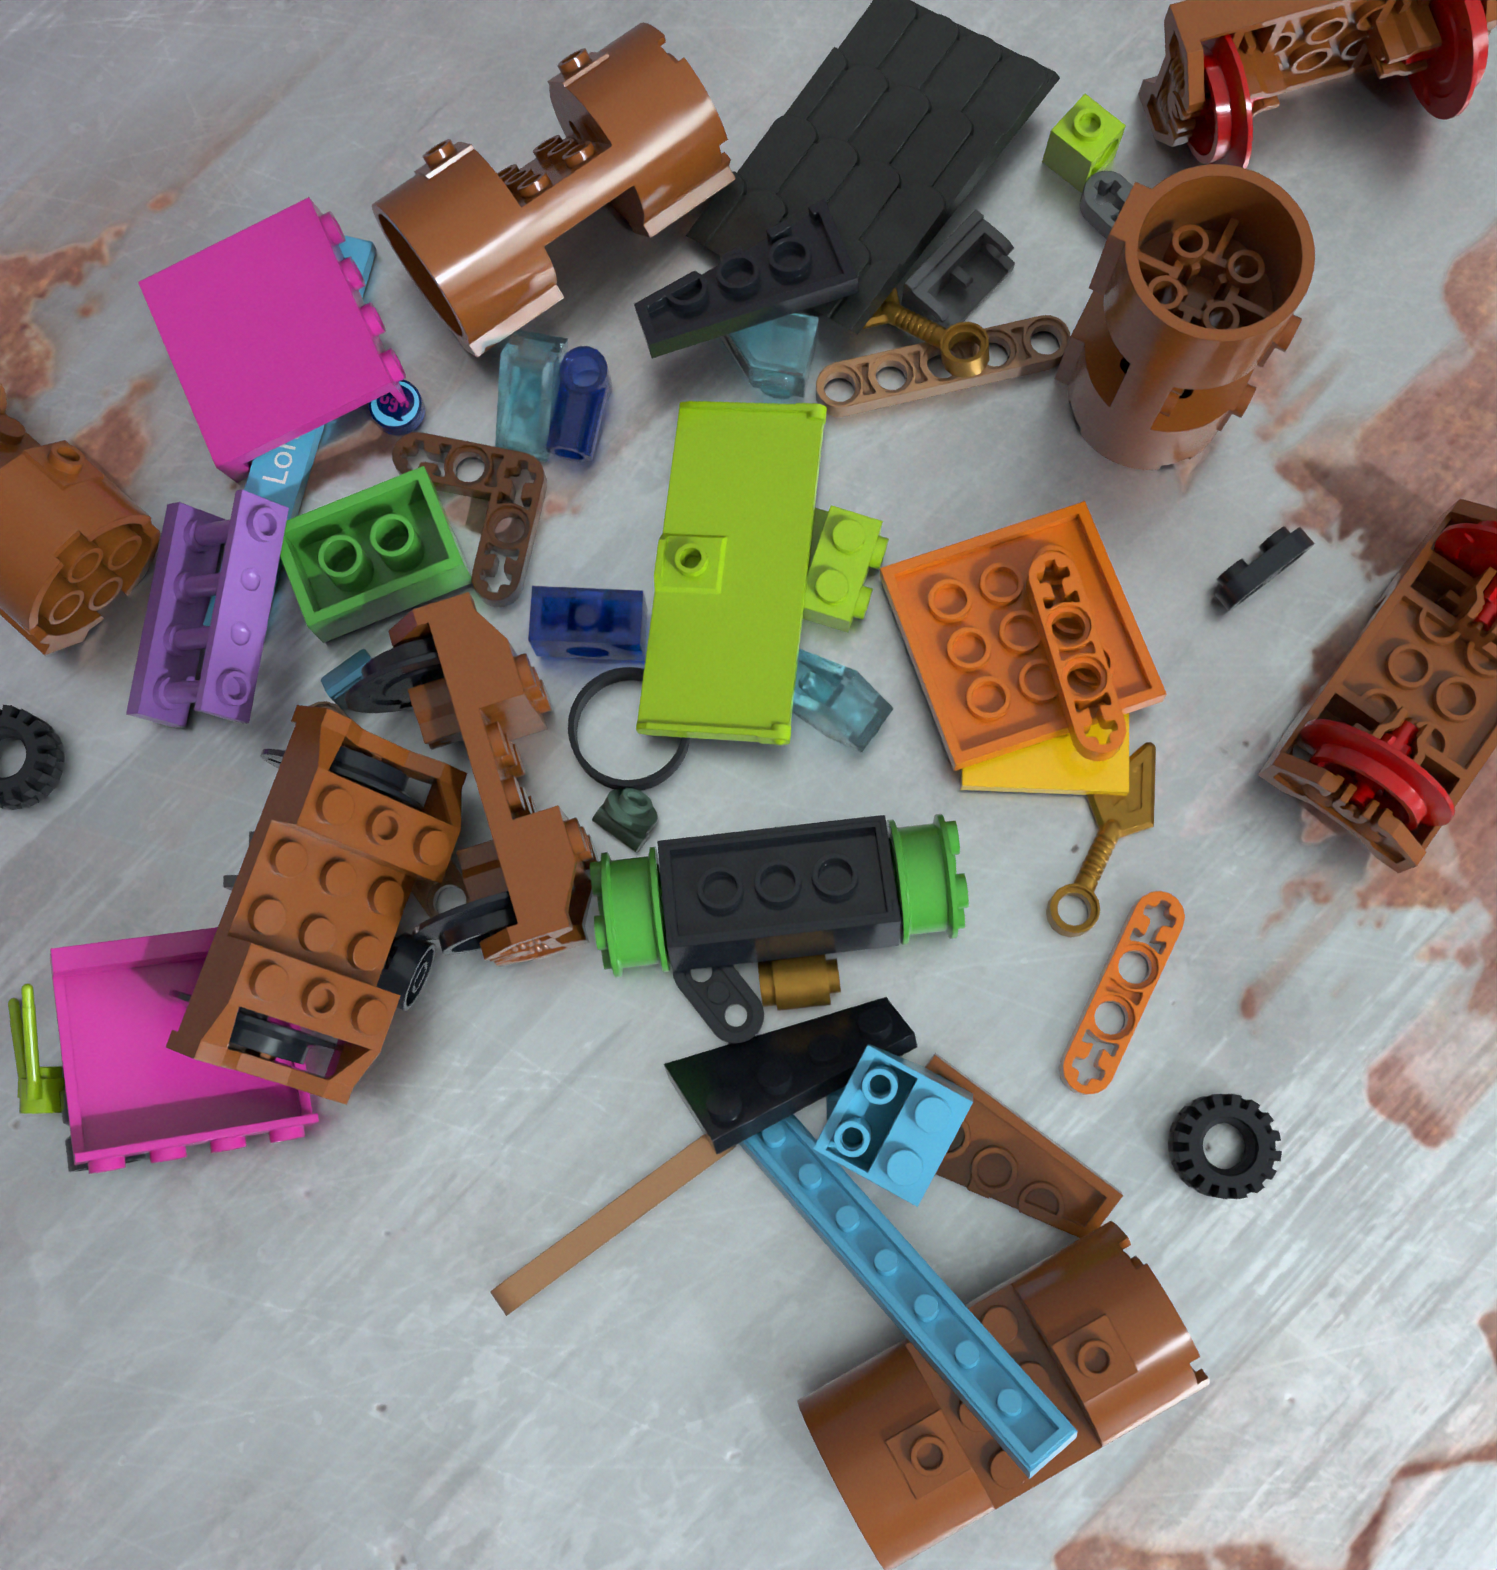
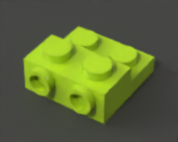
M832 505L829 511L815 508L803 619L849 633L854 617L864 619L873 588L864 586L870 567L880 570L889 542V538L880 536L883 521Z

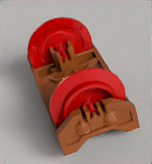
M1497 0L1181 1L1169 5L1164 19L1165 57L1158 76L1144 79L1138 94L1155 140L1171 147L1187 143L1194 157L1202 164H1225L1246 169L1252 151L1253 117L1260 112L1278 108L1280 102L1277 95L1375 68L1379 79L1396 74L1400 76L1407 75L1410 85L1424 109L1435 118L1442 120L1451 119L1459 116L1467 108L1475 87L1480 83L1484 75L1488 59V35L1497 26Z
M1459 499L1440 516L1426 537L1404 563L1374 607L1377 611L1328 680L1312 693L1281 737L1266 764L1258 773V776L1278 790L1310 803L1356 835L1374 857L1397 873L1418 866L1426 854V848L1439 829L1452 820L1455 815V806L1497 747V508L1464 499ZM1295 745L1312 756L1309 762L1293 756Z

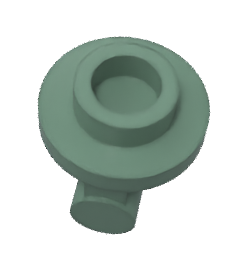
M634 788L610 791L604 803L593 816L592 821L637 853L649 838V832L657 822L658 816L651 799L646 794Z

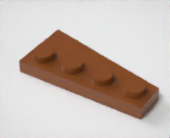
M935 1053L925 1068L973 1093V1104L935 1175L937 1174L967 1187V1190L989 1199L990 1197L1016 1208L1020 1213L1078 1238L1099 1228L1123 1197L1122 1192Z

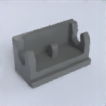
M975 209L904 283L901 305L947 329L958 322H964L1014 270L1015 262L1008 256L1014 250L1013 245L1002 233L984 219L983 214Z

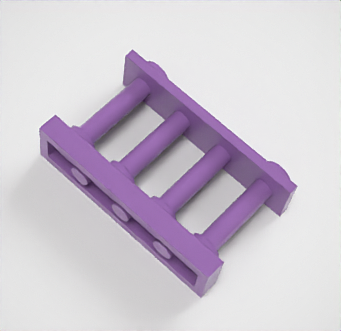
M237 490L235 492L230 520H225L181 502L167 504L126 715L173 728L186 727L190 703H195L194 710L242 724L249 723L288 516V507L245 490ZM226 543L221 571L215 573L220 545ZM211 596H216L210 626H204L203 623ZM206 649L200 680H195L200 650Z

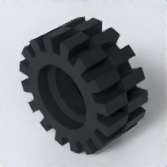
M3 705L2 710L0 709V741L6 738L20 739L26 749V758L16 774L4 778L0 777V808L3 809L4 806L14 810L22 809L21 803L33 806L40 802L36 794L40 792L48 796L54 790L47 783L51 777L60 780L63 771L55 768L56 762H65L64 752L56 749V746L62 744L59 735L50 731L53 728L47 722L22 708L20 710L12 705Z
M1236 1094L1202 1096L1193 1100L1194 1103L1190 1106H1184L1178 1113L1181 1116L1178 1122H1172L1170 1132L1174 1134L1173 1141H1168V1151L1173 1152L1175 1160L1171 1161L1174 1170L1180 1171L1183 1175L1181 1180L1189 1187L1197 1189L1198 1193L1221 1199L1247 1198V1194L1251 1192L1258 1193L1265 1188L1262 1183L1266 1179L1272 1180L1277 1171L1272 1169L1274 1161H1281L1282 1151H1276L1275 1141H1281L1279 1130H1272L1270 1123L1274 1120L1268 1112H1261L1258 1109L1260 1105L1252 1099L1245 1100L1241 1098V1095ZM1220 1123L1234 1126L1242 1134L1245 1142L1243 1158L1237 1165L1229 1169L1215 1167L1208 1161L1203 1150V1141L1206 1133L1210 1128Z

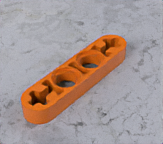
M1046 552L1038 556L1031 563L1026 580L1027 594L1072 743L1076 751L1084 758L1092 761H1105L1114 757L1120 750L1127 732L1126 722L1078 568L1067 555L1059 552ZM1052 570L1055 578L1064 577L1059 589L1062 603L1053 606L1055 597L1051 585L1047 582L1039 583L1043 580L1045 571ZM1061 618L1074 619L1081 625L1083 636L1072 643L1060 641L1054 636L1052 625ZM1082 668L1092 671L1098 679L1099 687L1090 694L1075 692L1070 688L1067 681V676L1071 671ZM1101 702H1105L1106 705H1099L1096 716L1101 729L1112 730L1104 745H1100L1096 737H1086L1085 735L1089 732L1092 724L1089 709ZM1076 709H1084L1081 712L1076 711Z
M1155 891L1141 897L1132 906L1060 1060V1078L1064 1085L1074 1093L1082 1095L1099 1093L1107 1088L1116 1073L1183 928L1185 920L1184 908L1179 900L1170 893ZM1158 904H1162L1166 907L1163 916L1170 920V926L1163 925L1154 931L1149 943L1160 944L1161 948L1157 953L1148 944L1131 941L1129 938L1132 932L1139 938L1145 935L1150 924V918L1143 914L1144 908L1151 910ZM1133 951L1139 953L1148 962V975L1141 983L1127 982L1119 973V960L1126 952ZM1104 1002L1116 1003L1125 1014L1124 1027L1116 1034L1104 1033L1095 1023L1096 1009ZM1086 1032L1097 1042L1114 1045V1049L1111 1055L1105 1049L1099 1050L1093 1065L1097 1070L1101 1071L1099 1078H1090L1084 1084H1081L1077 1081L1079 1071L1072 1067L1074 1059H1085L1092 1049V1043L1082 1041Z

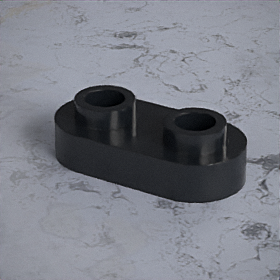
M1285 526L1281 527L1258 547L1264 553L1250 565L1243 558L1238 560L1216 579L1222 587L1215 593V596L1228 611L1233 610L1297 561L1315 543L1301 527L1291 533Z
M733 965L712 967V975L705 982L695 981L691 976V970L673 972V978L678 988L719 1039L730 1044H740L751 1040L759 1033L764 1022L762 1003ZM734 1005L742 1006L747 1012L745 1023L738 1027L729 1025L725 1019L726 1011Z

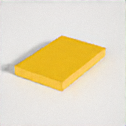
M1129 713L1123 715L1127 732L1122 746L1114 757L1110 759L1092 761L1084 758L1076 751L1070 733L962 768L960 790L1127 796L1129 793ZM1099 723L1091 725L1089 732L1085 735L1086 737H1096L1099 744L1104 745L1112 730L1101 729Z

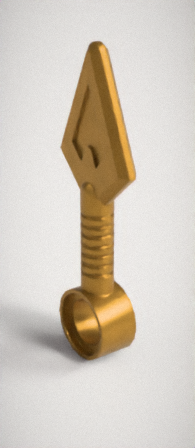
M896 287L862 328L865 329L889 323L914 335V337L940 349L942 364L945 370L956 377L968 378L978 375L987 367L990 360L989 338L984 328L972 322H958L947 329L900 305ZM961 341H972L980 347L979 352L969 359L956 358L950 351L956 343Z
M1151 742L1144 743L1129 756V793L1127 796L1109 794L1086 795L1099 830L1074 883L1059 888L1048 901L1046 909L1047 921L1052 929L1060 935L1067 937L1081 936L1094 926L1100 914L1099 900L1094 891L1098 885L1097 881L1100 880V875L1103 874V869L1106 868V863H1108L1109 857H1111L1119 838L1154 827L1156 747ZM1073 895L1079 897L1087 905L1088 917L1083 924L1069 925L1060 918L1058 904L1065 896Z

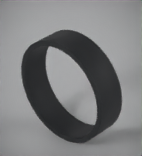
M616 668L596 676L578 693L569 713L568 736L574 755L581 767L591 778L611 789L634 788L642 791L657 786L668 779L679 768L688 751L690 738L682 737L676 753L663 768L652 775L634 780H621L606 776L594 769L582 756L578 745L577 729L581 713L588 701L601 689L613 683L630 680L643 682L644 669Z

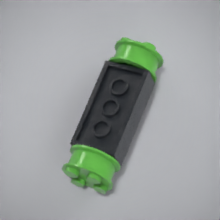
M935 814L932 824L897 827L893 819L886 822L885 815L660 840L657 841L658 852L656 847H650L648 856L611 860L609 853L604 852L601 853V861L590 862L593 896H597L600 914L594 916L597 949L601 950L604 970L612 969L615 978L622 977L624 968L660 964L663 972H669L670 962L674 972L899 946V939L902 945L908 944L910 935L946 931L950 939H955L958 936V929L965 928L964 908L969 907L965 874H956L955 855L960 854L956 821L945 822L942 814Z

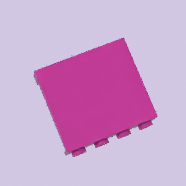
M310 197L138 282L217 469L237 483L248 478L252 465L251 460L389 392L399 403L407 400L399 381L406 378L404 369L392 348L385 351L379 337L380 334L386 332L385 326L374 305L371 302L365 304L359 292V289L366 286L362 274L352 257L350 256L345 259L339 247V244L346 241L343 231L332 212L329 211L323 214Z
M218 927L50 949V964L74 1165L88 1163L89 1174L126 1168L125 1157L145 1153L150 1154L151 1163L186 1158V1146L210 1143L211 1153L247 1147L245 1136L269 1133L270 1143L305 1137L304 1126H310L319 1122L318 1113L312 1114L310 1093L240 1071L202 1062L166 1048L171 1031L179 1030L187 1009L168 995L169 991L174 989L192 995ZM270 1016L268 1018L269 1021L301 1031L298 1025ZM276 1057V1061L306 1070L305 1062L304 1064H298Z

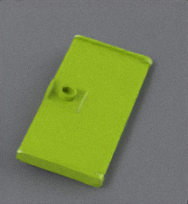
M680 402L663 533L658 540L654 570L655 592L636 730L639 734L748 741L775 745L790 744L791 718L823 430L827 414L826 406L817 403Z

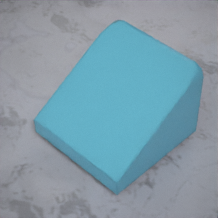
M366 649L359 650L321 678L325 692L342 710L348 709L345 701L346 693L353 685L363 679L361 670L372 659Z

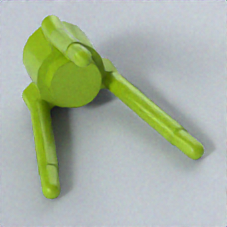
M27 983L21 988L22 1015L19 1000L11 998L8 1001L18 1075L17 1098H20L19 1113H62L59 1091L65 1089L64 1077H62L63 1066L39 1065L34 989L31 984Z

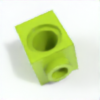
M1084 94L1051 129L1042 162L1082 193L1087 180L1093 174L1103 171L1115 158L1126 125L1087 94Z

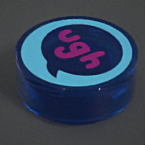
M404 379L399 381L407 398L406 401L399 403L389 392L369 402V411L375 423L382 431L391 435H405L414 431L421 424L425 414L424 401L418 389Z

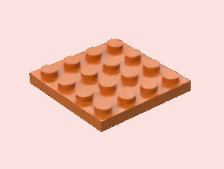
M1085 501L880 568L881 582L954 771L1069 733L1026 588V580L1031 563L1038 556L1046 552L1065 554L1074 561L1078 568L1123 715L1163 702L1167 695ZM1052 570L1044 572L1043 580L1039 583L1047 582L1051 585L1055 597L1053 606L1062 603L1059 589L1064 577L1055 578ZM1061 618L1052 625V632L1060 641L1072 643L1083 636L1081 625L1074 619ZM1084 668L1076 669L1067 676L1070 688L1077 693L1090 694L1099 687L1096 675L1090 670ZM1101 702L1089 709L1092 718L1091 725L1098 723L1096 712L1099 705H1106L1105 702ZM1076 709L1077 712H1081V711L1084 710V709Z

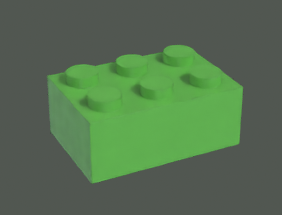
M424 466L286 521L280 557L307 627L323 643L472 583L471 573L443 504Z

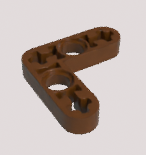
M411 432L402 436L392 450V460L399 475L413 470L406 459L407 456L415 457L419 449H424L428 459L444 463V477H441V471L437 464L421 462L418 468L425 467L437 491L489 501L472 570V583L479 598L485 604L492 607H506L513 604L520 597L524 587L547 490V478L541 462L535 456L525 452L423 432ZM445 452H447L448 454H447V456H446V458H445V460H444V455H443V454H444ZM468 457L478 458L485 464L482 476L472 482H464L456 477L458 464ZM522 469H528L534 483L528 482L524 484L520 497L524 506L522 507L514 503L516 489L513 481L509 478L510 476L519 477ZM508 517L520 519L525 524L522 537L512 543H504L495 536V529L498 523ZM491 550L506 556L504 573L507 579L511 581L510 585H500L498 592H492L488 582L485 581L486 577H495L500 562L496 554H490ZM518 556V559L516 561L510 558Z

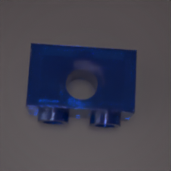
M532 586L528 641L536 656L645 661L648 608L644 591Z

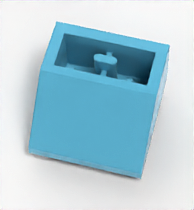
M868 1044L813 1150L918 1207L973 1104V1093L919 1064Z

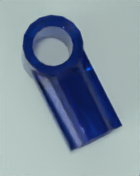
M578 346L567 352L560 363L561 382L546 450L548 453L557 455L562 459L581 463L582 461L593 460L605 402L609 399L612 392V380L605 357L597 349L590 346ZM584 370H593L600 374L598 380L592 385L579 386L573 383L575 376Z

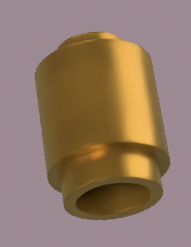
M825 954L758 962L763 1007L777 1005V1011L831 1005L830 993L841 992L837 958L826 960Z

